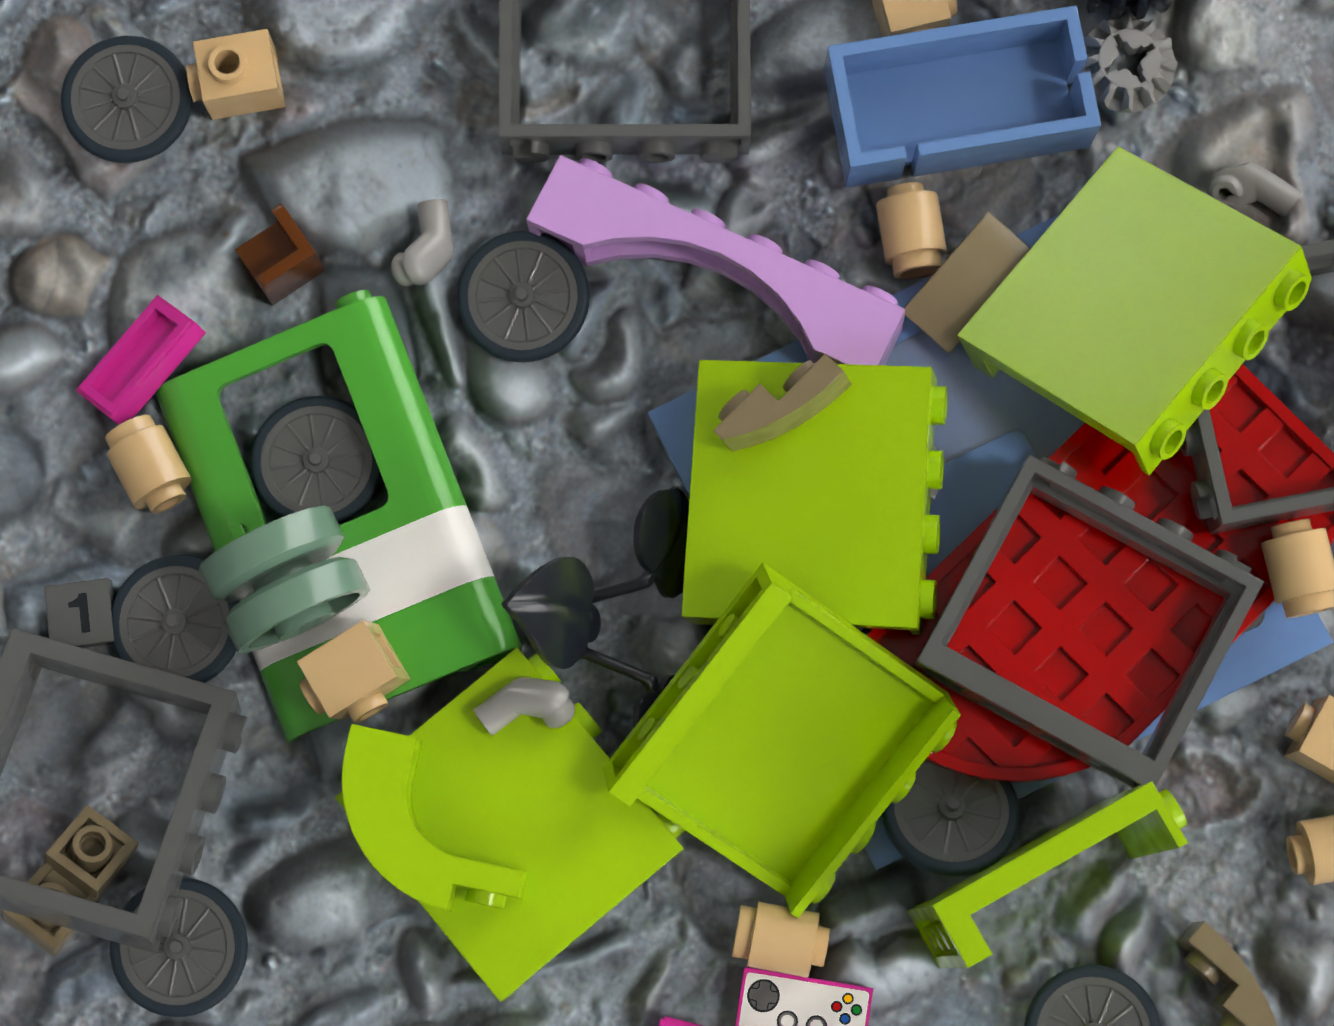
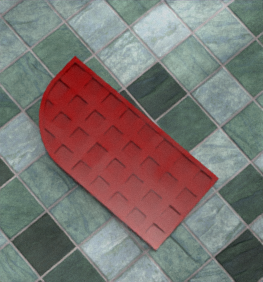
M1242 364L1229 379L1225 393L1220 401L1209 409L1232 507L1334 487V453ZM1084 423L1049 457L1050 460L1058 464L1065 462L1077 471L1075 479L1096 491H1099L1101 486H1106L1123 493L1135 502L1136 505L1133 511L1155 523L1161 517L1182 525L1194 535L1191 542L1213 554L1216 549H1222L1237 555V561L1251 568L1249 572L1251 575L1264 581L1233 642L1275 601L1261 543L1273 539L1271 527L1292 521L1310 519L1312 530L1326 528L1330 545L1334 542V511L1210 535L1206 519H1198L1192 505L1190 485L1192 481H1197L1192 457H1184L1180 448L1171 458L1162 460L1154 471L1147 475L1141 471L1132 451L1087 423ZM1030 493L947 647L1129 746L1166 709L1224 598ZM998 508L926 577V579L936 580L937 603L935 619H924L923 635H913L910 630L873 628L867 636L912 667ZM927 677L949 693L961 716L957 719V727L949 743L939 752H931L925 760L938 767L962 775L1011 783L1054 779L1091 767Z

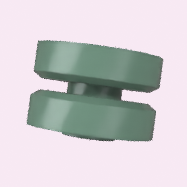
M322 505L307 508L258 527L217 550L200 564L199 572L213 600L226 602L241 600L231 609L224 622L238 653L261 650L305 633L350 608L370 591V587L355 559L344 557L328 559L337 551L345 537L331 507Z

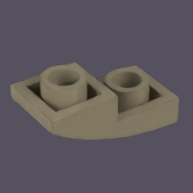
M988 211L948 255L945 262L903 307L905 315L945 351L950 353L960 342L957 336L958 333L1031 248Z
M824 354L815 364L810 360L804 362L789 376L783 385V390L787 393L779 401L760 383L751 393L746 390L737 393L720 411L718 418L722 422L713 431L732 451L764 443L798 427L817 415L852 384L845 372Z
M87 805L45 853L44 864L27 883L98 903L138 848L139 842ZM3 910V919L53 957L57 955L75 933V930Z
M1205 921L1192 922L1176 942L1189 952L1183 961L1193 972L1212 986H1215L1219 980L1226 984L1209 1004L1223 1016L1217 1025L1277 1026L1265 995L1241 958Z

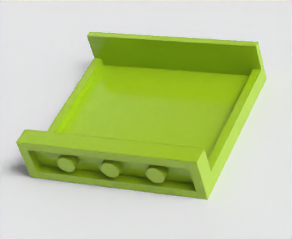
M1118 146L957 336L974 367L992 378L999 370L1008 374L1132 451L1141 471L1150 475L1162 460L1171 458L1179 450L1184 442L1186 431L1204 409L1209 410L1220 401L1225 393L1229 379L1244 361L1251 360L1260 353L1268 339L1269 331L1283 314L1299 306L1308 292L1312 277L1301 245Z
M699 360L681 616L692 624L714 625L763 562L856 628L910 630L913 635H923L924 619H935L937 603L936 580L926 579L927 554H938L940 546V515H930L931 489H942L944 477L943 450H933L935 425L946 424L948 404L947 386H937V378L932 367L837 364L845 372L852 385L835 401L803 424L772 440L732 451L713 431L722 422L718 416L726 403L742 390L751 393L759 383L779 401L787 393L783 390L784 383L803 363Z
M762 562L609 759L603 770L608 793L629 807L636 799H639L785 896L790 913L799 918L811 902L816 904L828 894L835 881L837 869L849 854L860 852L868 844L874 834L877 819L891 802L894 804L898 803L908 794L915 782L917 769L931 752H939L949 743L955 733L957 719L961 714L947 691Z
M518 647L409 735L416 737L422 742L412 787V806L417 823L427 839L447 854L522 870L527 873L522 899L507 896L504 909L465 901L468 888L457 886L452 912L419 901L500 1002H504L528 979L670 860L682 853L684 848L677 841V838L685 832L684 829L654 809H651L639 799H636L629 807L608 793L603 767L610 758L594 740L602 730L579 702L574 704L575 712L573 718L563 727L549 728L541 717L521 714L491 736L474 713V708L512 680L519 677L551 680L561 683L558 676L550 666L540 659L537 653L527 659ZM341 791L334 798L345 810L343 792Z
M1152 781L1104 799L1007 854L989 868L970 875L907 912L939 968H970L993 955L971 917L973 913L1114 833H1117L1131 859L1180 848L1188 843L1180 830L1187 825L1186 817L1169 790L1164 789L1158 792Z

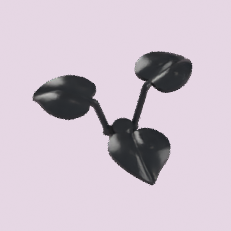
M678 486L658 490L651 494L645 500L636 516L633 535L634 550L639 564L645 569L640 577L594 591L592 576L580 559L575 557H559L532 572L502 602V607L523 629L527 642L548 666L555 669H567L580 659H585L642 683L647 692L641 694L635 701L633 707V728L675 675H666L659 683L657 677L652 673L588 648V643L596 640L601 628L600 613L593 603L649 588L654 582L659 593L664 598H675L683 593L689 501Z

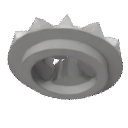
M1127 13L1116 20L1111 19L1107 21L1103 19L1085 36L1084 43L1088 60L1082 72L1090 71L1098 104L1112 111L1133 113L1152 107L1166 95L1174 80L1178 61L1174 57L1171 38L1165 37L1156 28L1154 20L1146 22L1136 20ZM1117 45L1120 49L1123 48L1128 55L1146 52L1145 57L1137 66L1138 78L1136 75L1133 76L1127 68L1120 71L1115 69L1106 73L1119 56L1116 48Z

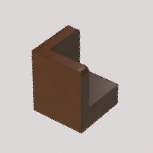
M282 203L271 209L277 221L276 223L235 249L272 306L324 272L316 252Z

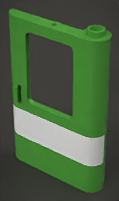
M360 290L345 295L334 303L335 310L162 384L155 392L176 450L192 478L190 487L215 552L233 540L245 535L244 527L247 533L267 524L220 399L222 390L230 384L320 346H330L334 351L387 488L388 501L383 507L339 525L345 537L337 551L328 558L344 557L355 559L370 587L368 594L350 608L305 633L264 649L253 651L287 744L340 720L329 718L326 712L319 715L310 706L299 685V682L306 677L296 661L362 620L379 624L411 679L385 695L387 701L455 672H468L499 662L516 647L522 650L510 615L502 607L503 597L387 300L383 296L372 297L369 290Z

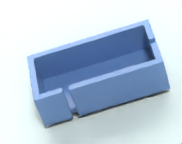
M1077 5L828 46L823 71L845 188L901 179L904 166L911 165L912 176L916 177L1090 148L1101 127L1091 73L1090 71L1082 72L1088 58ZM1067 84H1072V87L1068 93Z

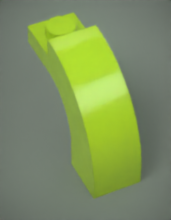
M351 724L342 766L343 802L352 833L372 866L387 881L413 899L451 912L457 886L468 888L465 901L496 908H505L507 896L522 899L527 878L525 871L447 854L433 845L420 829L412 806V787L422 742L416 737Z

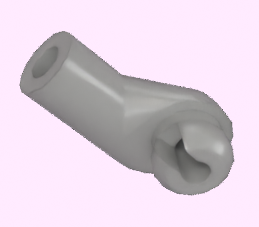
M1254 162L1222 169L1209 179L1206 186L1207 195L1231 208L1259 201L1283 218H1285L1302 193Z
M431 199L417 204L421 236L404 253L401 252L394 256L391 263L392 275L399 284L403 286L424 285L432 281L451 261L454 254L447 200Z
M519 677L512 680L474 708L473 711L491 736H493L521 714L541 717L549 728L563 727L573 718L575 706L572 700L568 698V689L559 682Z

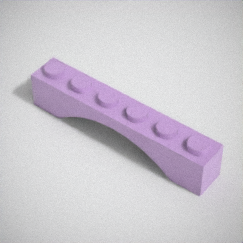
M560 155L526 219L529 232L538 236L546 234L561 241L571 249L581 264L585 266L622 259L656 258L685 262L722 274L753 292L775 311L798 339L808 360L812 363H816L826 354L836 364L885 365L903 329L905 309L898 306L897 300L888 292L869 285L859 289L839 280L840 275L824 263L815 260H806L805 264L783 255L782 249L768 238L756 234H750L748 238H745L725 229V223L707 211L692 209L691 213L669 204V199L662 192L649 185L637 183L633 188L613 179L612 173L607 168L590 159L581 158L577 163Z

